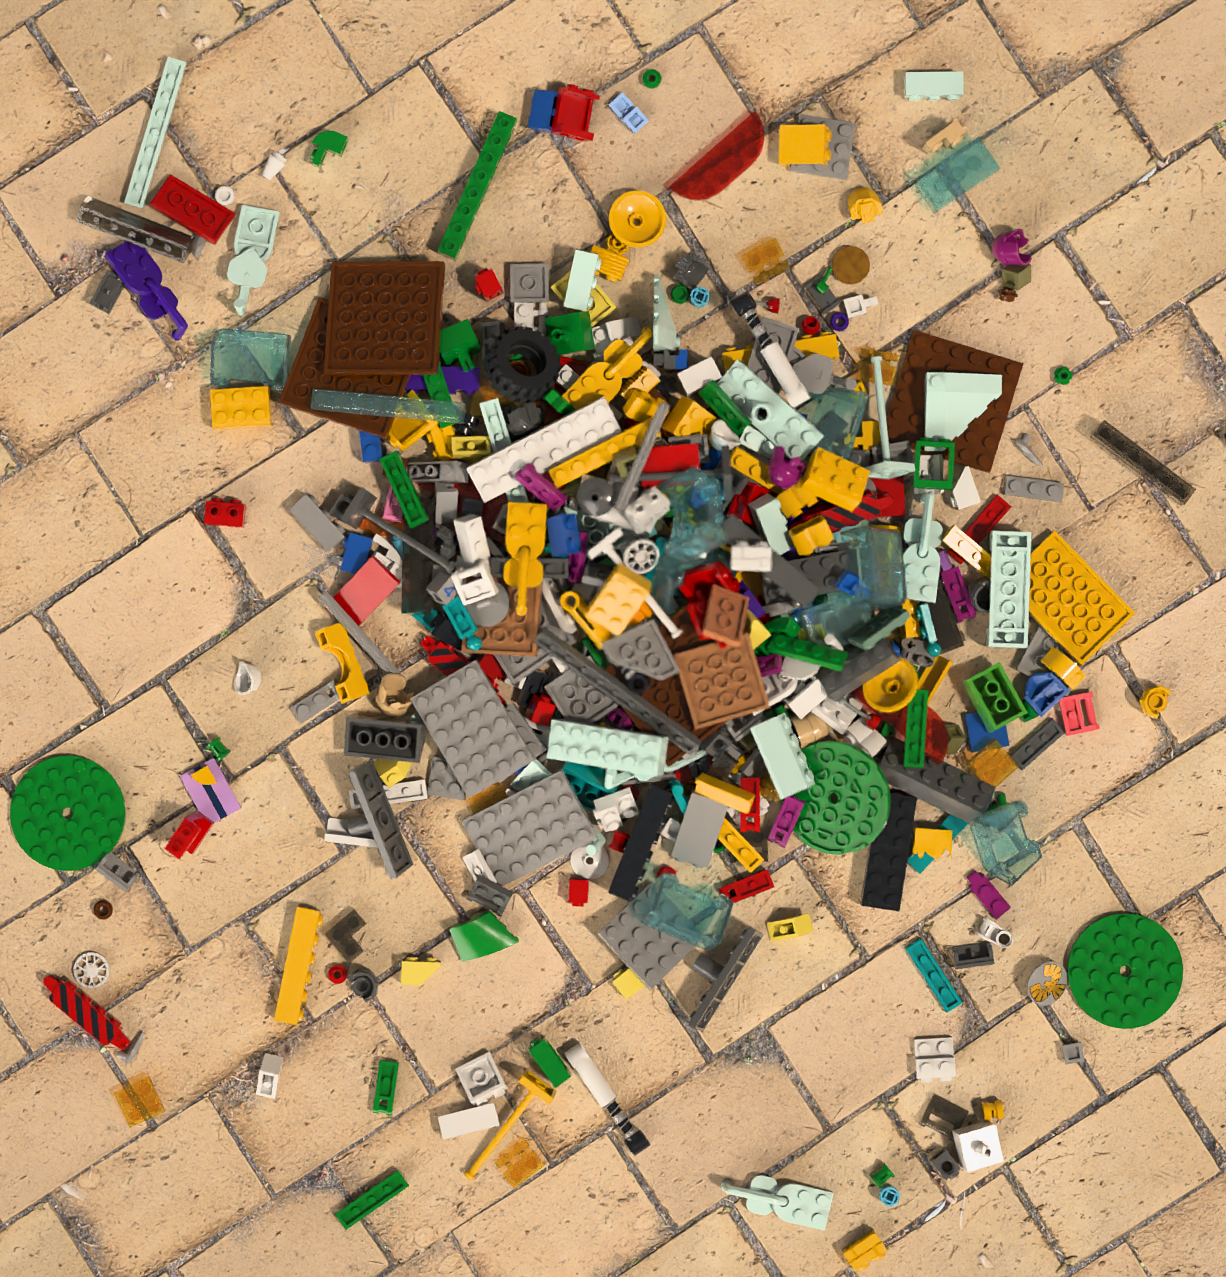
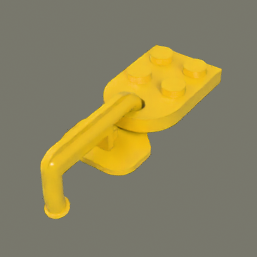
M644 327L641 332L642 334L631 346L624 340H614L604 350V362H596L589 366L562 396L576 410L602 396H605L609 403L619 392L622 378L633 377L642 367V358L637 351L652 337L653 330L650 327Z
M508 502L506 548L512 558L504 565V580L509 586L518 587L516 607L518 615H525L527 613V587H537L543 579V565L536 558L541 555L545 545L547 504Z

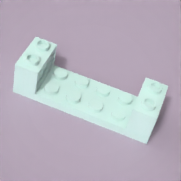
M991 531L989 532V552H991L989 628H986V647L1028 648L1031 532Z

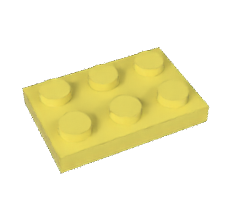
M571 271L550 287L563 304ZM598 284L596 289L591 291V296L594 297L593 304L587 310L589 311L592 328L616 309V306ZM567 307L571 313L585 312Z

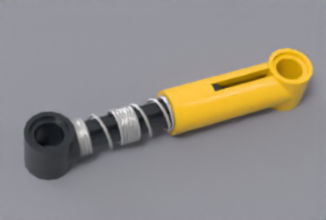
M578 591L564 593L560 600L562 607L573 616L600 650H604L601 644L614 638V636L608 629L586 616L588 605L583 600L581 593ZM570 596L576 599L574 606H571L568 602ZM614 664L622 670V674H625L628 686L633 693H643L650 688L651 679L649 676ZM637 678L643 680L644 686L642 688L636 686Z

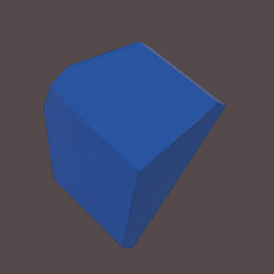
M1053 672L1037 673L1026 681L1024 699L1042 717L1069 690Z

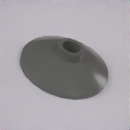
M594 477L587 479L580 485L577 492V502L586 514L602 516L608 513L614 506L615 491L607 480ZM593 494L598 495L597 501L592 499Z

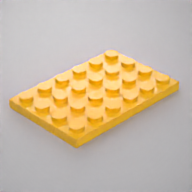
M1056 531L1031 553L1029 614L1082 666L1135 612Z

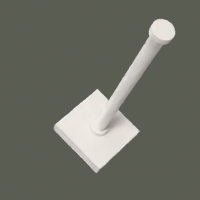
M617 528L592 548L586 556L592 561L600 553H607L616 566L618 563L625 566L612 545L623 533ZM648 594L645 601L673 634V639H675L683 631L674 625L653 597Z

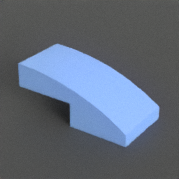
M623 92L618 94L608 104L610 109L634 134L649 121Z

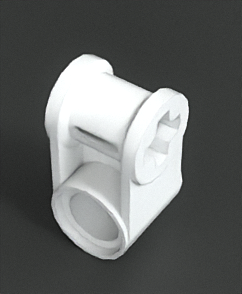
M983 918L984 922L975 934L1002 948L1009 947L1013 942L1012 934L991 920ZM1005 933L1009 936V941L1006 944H1001L999 936Z

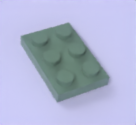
M890 604L846 636L850 644L864 650L871 649L881 638L889 636L893 629L904 625L911 616L907 610Z

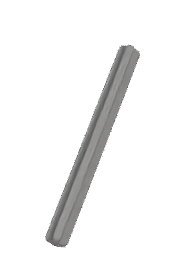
M659 403L637 454L638 458L635 459L616 502L615 508L620 511H625L667 414L669 405L666 403Z
M327 591L323 592L318 599L386 674L395 673L401 675L399 670Z

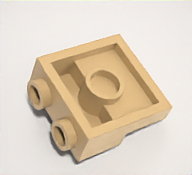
M956 119L929 139L922 149L926 154L929 152L934 154L942 148V145L946 149L950 146L955 148L962 142L963 136L968 129L963 122L959 123Z

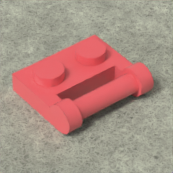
M1092 691L1063 697L1059 700L1066 736L1100 729L1094 712ZM1082 699L1085 701L1089 720L1088 726H1084L1079 702Z

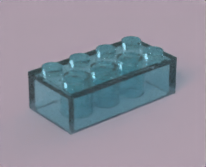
M978 137L916 178L913 183L934 214H936L996 174L1000 167L980 137Z

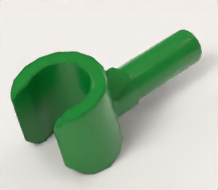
M828 267L824 277L816 287L817 291L822 295L829 288L825 282L833 270L831 267Z

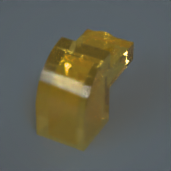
M491 386L482 387L473 395L470 415L483 417L479 405L481 402L498 398L500 404L510 405L511 401L507 400L506 396L501 397L498 391H496V394H492L493 389Z

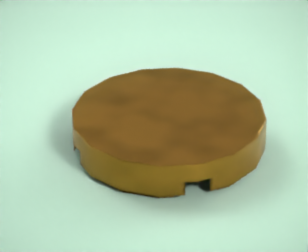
M848 246L842 248L832 260L833 273L844 284L854 285L863 281L870 270L868 255L858 247Z

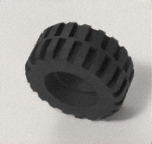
M518 326L514 330L509 328L504 333L499 334L488 349L484 359V371L487 372L485 376L487 381H491L490 386L492 389H496L501 397L506 396L507 400L511 402L517 400V403L524 404L525 401L532 403L543 398L558 379L561 370V364L559 363L561 358L559 353L556 354L557 348L555 344L552 345L550 343L551 340L547 336L545 338L541 335L542 332L538 330L536 332L532 331L533 328L530 327L523 329L522 326ZM520 354L527 357L534 364L537 375L524 376L516 372L509 363L508 355Z

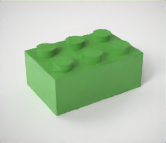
M1000 662L962 682L964 689L989 733L1028 713Z

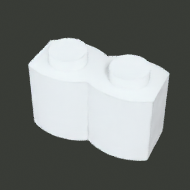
M862 716L843 733L846 743L857 746L872 758L877 756L888 745L885 738L879 732L871 730L866 726L865 718Z

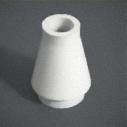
M274 151L273 154L270 153L262 175L271 180L286 165L287 158L277 151Z

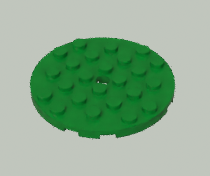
M820 741L802 749L801 752L806 756L807 766L814 775L815 784L792 794L806 801L793 829L799 836L798 838L817 851L833 855L854 853L868 846L884 829L890 812L889 786L879 765L862 749L842 741ZM831 793L837 794L838 802L831 800ZM779 797V800L783 805L785 798L780 799Z
M79 756L50 758L30 769L18 783L10 807L12 830L20 847L39 864L61 871L84 869L101 861L119 842L126 822L124 795L112 774L100 764ZM65 808L73 810V816L70 819L65 818L63 815Z
M1131 913L1112 914L1091 923L1074 942L1068 958V983L1078 1005L1094 1020L1114 1028H1138L1159 1019L1175 1002L1183 981L1182 957L1172 936L1155 921ZM1127 965L1131 972L1128 976L1124 977L1121 975L1120 969L1122 966Z

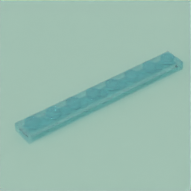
M313 389L310 408L312 410L464 424L466 404Z

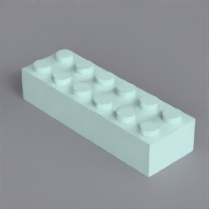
M553 719L551 721L547 758L651 776L664 775L669 736L565 719Z

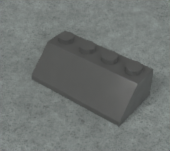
M881 638L871 649L864 650L854 646L847 650L848 658L842 671L823 666L819 668V681L828 697L836 702L900 662V659L888 638Z
M351 714L346 717L344 755L420 763L425 744L426 725L423 721Z

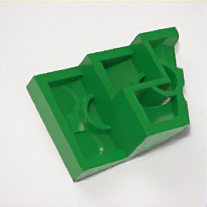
M491 911L473 914L469 922L454 924L449 928L462 962L498 952L519 942L518 937H514Z

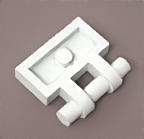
M514 302V328L522 326L523 329L530 327L533 328L532 331L536 332L538 330L542 332L541 335L546 338L545 318L549 316L546 303L540 302L539 310H533V303ZM534 318H539V327H534Z

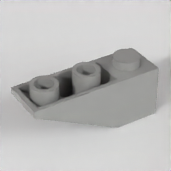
M459 461L408 463V474L412 482L468 483L469 473L466 468L469 464Z

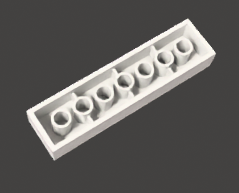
M602 396L468 465L466 469L485 503L520 485L521 483L516 479L515 473L519 469H523L527 463H532L536 471L541 474L621 433L622 429L605 396Z

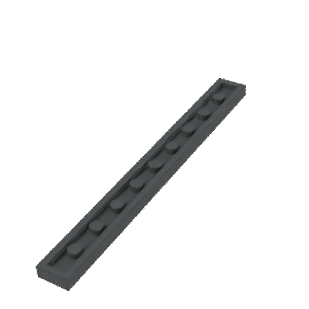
M546 627L542 629L534 640L544 650L661 735L669 736L668 740L690 756L701 744L702 741L694 734H691L647 700L633 693L630 688Z

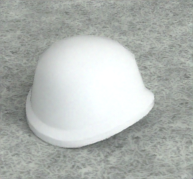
M723 420L714 422L709 435V442L716 450L721 451V446L729 445V449L732 450L735 446L741 444L739 437Z
M241 661L239 662V668L234 679V687L237 694L247 695L257 690L260 686L261 672L256 665Z

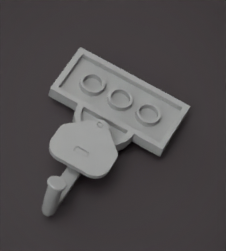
M766 317L762 318V324H765L771 340L778 342L790 365H793L794 372L808 392L821 394L827 389L828 383L847 390H854L856 388L857 382L855 379L849 378L846 380L831 375L833 362L829 357L817 353L805 357L801 350L794 347L800 328ZM755 340L747 367L779 395L781 385L761 353L763 348L760 347V342Z

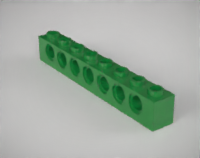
M501 111L498 112L437 250L438 254L453 261L457 260L515 129L517 118Z

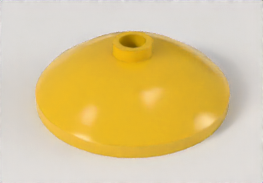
M630 191L618 197L613 203L609 213V226L613 235L621 243L635 248L646 247L656 242L664 232L666 226L665 209L661 202L652 194L644 191ZM633 220H638L640 224L635 225L633 223Z
M899 658L900 662L863 684L865 700L871 707L881 712H893L901 709L911 701L917 690L918 675L915 668L907 660Z

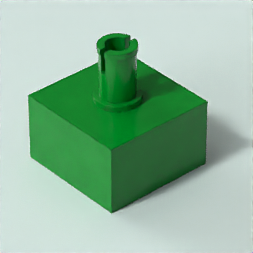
M589 311L545 318L548 338L551 340L550 343L552 345L555 344L557 348L556 354L566 355L595 349Z
M467 318L441 330L440 352L447 366L460 361L464 372H469L466 364L469 365L470 370H473L475 365L470 356L482 350Z

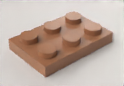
M713 585L710 591L702 634L739 647L742 641L749 597Z

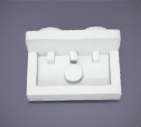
M942 454L920 455L919 479L944 481ZM914 488V494H925L928 491H932L934 494L944 492V490Z

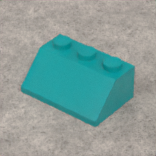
M566 761L562 769L582 807L593 812V808H596L593 800L615 793L618 789V786L611 789L605 788L606 770L598 766Z

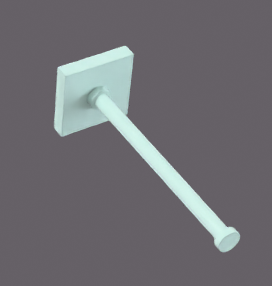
M875 356L870 359L874 370L883 462L866 467V469L870 470L868 478L890 480L914 472L915 464L890 460L880 363L882 362V357Z

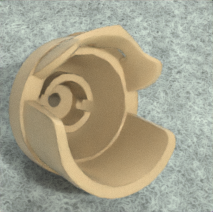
M395 673L385 675L381 680L376 695L379 709L392 718L402 716L412 703L410 698L415 695L414 692L407 694L404 691L407 682L405 676Z
M809 712L802 719L798 716L789 718L796 729L802 749L816 742L823 741L828 735L829 725L812 712Z

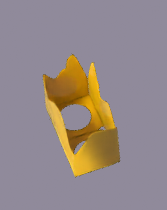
M914 828L912 857L913 854L918 853L919 858H921L926 851L931 857L939 859L944 851L947 850L952 860V830Z

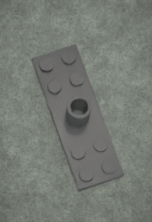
M370 759L349 772L350 782L355 788L357 799L362 806L364 814L349 818L347 827L352 836L372 832L378 852L385 864V870L391 880L399 877L414 864L373 760Z
M751 927L748 930L745 929L740 936L741 941L738 946L735 945L730 952L731 957L725 966L720 965L704 953L697 957L692 969L714 984L707 995L704 994L700 999V1006L697 1011H693L690 1015L688 1026L701 1032L704 1031L764 934Z

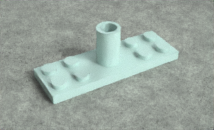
M739 359L735 361L717 383L752 421V424L776 446H783L785 449L784 453L791 459L800 457V461L803 462L825 436ZM764 408L768 412L767 418L763 415Z

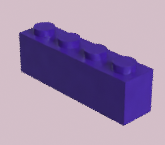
M441 367L450 395H456V392H464V395H475V392H479V367H475L473 370H470V367H468L469 372H464L462 367ZM411 375L405 390L406 394L413 390L416 394H418V391H425V394L430 395L424 376Z

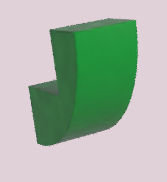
M782 617L768 622L764 626L771 635L754 649L755 656L762 657L773 654L768 652V646L774 633L796 638L801 627L791 617Z

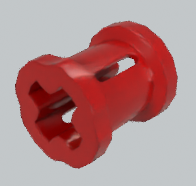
M614 830L615 834L608 848L624 853L623 848L627 838H630V834Z

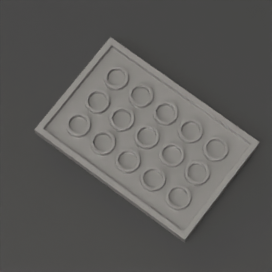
M477 660L410 698L468 798L535 760Z
M562 769L462 820L476 849L480 850L497 884L500 886H504L598 838L593 825Z

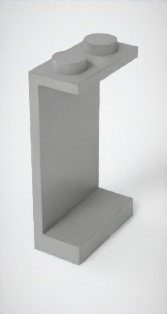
M693 788L671 856L678 862L687 861L697 868H708L728 806L696 793L695 788Z

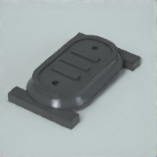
M820 275L804 287L806 290L809 288L810 294L819 307L823 309L822 313L825 315L841 304L840 300L836 301L830 288L823 295L817 291L816 287L823 278Z

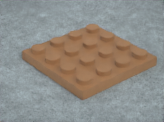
M473 576L466 577V583L482 578V576L478 578ZM493 578L508 593L510 601L508 613L500 623L494 626L486 627L476 624L479 630L474 635L481 638L482 646L477 651L470 650L467 647L468 639L466 637L462 640V653L538 657L539 645L534 640L540 631L542 582L537 587H527V613L525 615H518L516 613L518 587L509 586L504 578Z
M749 633L742 635L739 647L726 643L727 647L720 649L718 643L714 642L674 654L695 729L770 708Z

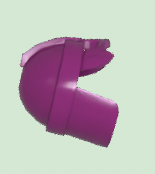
M1023 229L1004 231L993 240L992 253L1003 265L1026 266L1032 260L1030 255L1019 253V248L1024 247L1029 241L1024 236Z
M775 446L767 471L771 482L775 486L788 490L798 483L807 464L802 463L800 457L790 460L784 456L785 449L783 446Z

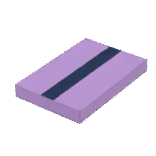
M215 758L180 776L198 811L214 823L241 809ZM209 766L217 783L211 785L200 784L191 777V774Z

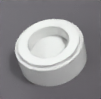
M222 186L217 189L215 198L219 204L228 206L234 202L235 193L230 187Z

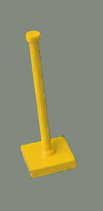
M527 1068L522 1073L518 1082L529 1089V1092L471 1168L464 1172L468 1179L474 1180V1175L535 1096H538L548 1105L553 1101L557 1091Z

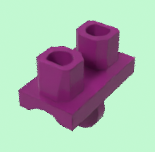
M621 706L606 716L610 721L618 723L617 727L620 729L630 730L632 725H635Z

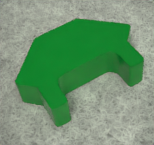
M553 387L544 395V398L563 415L576 410Z

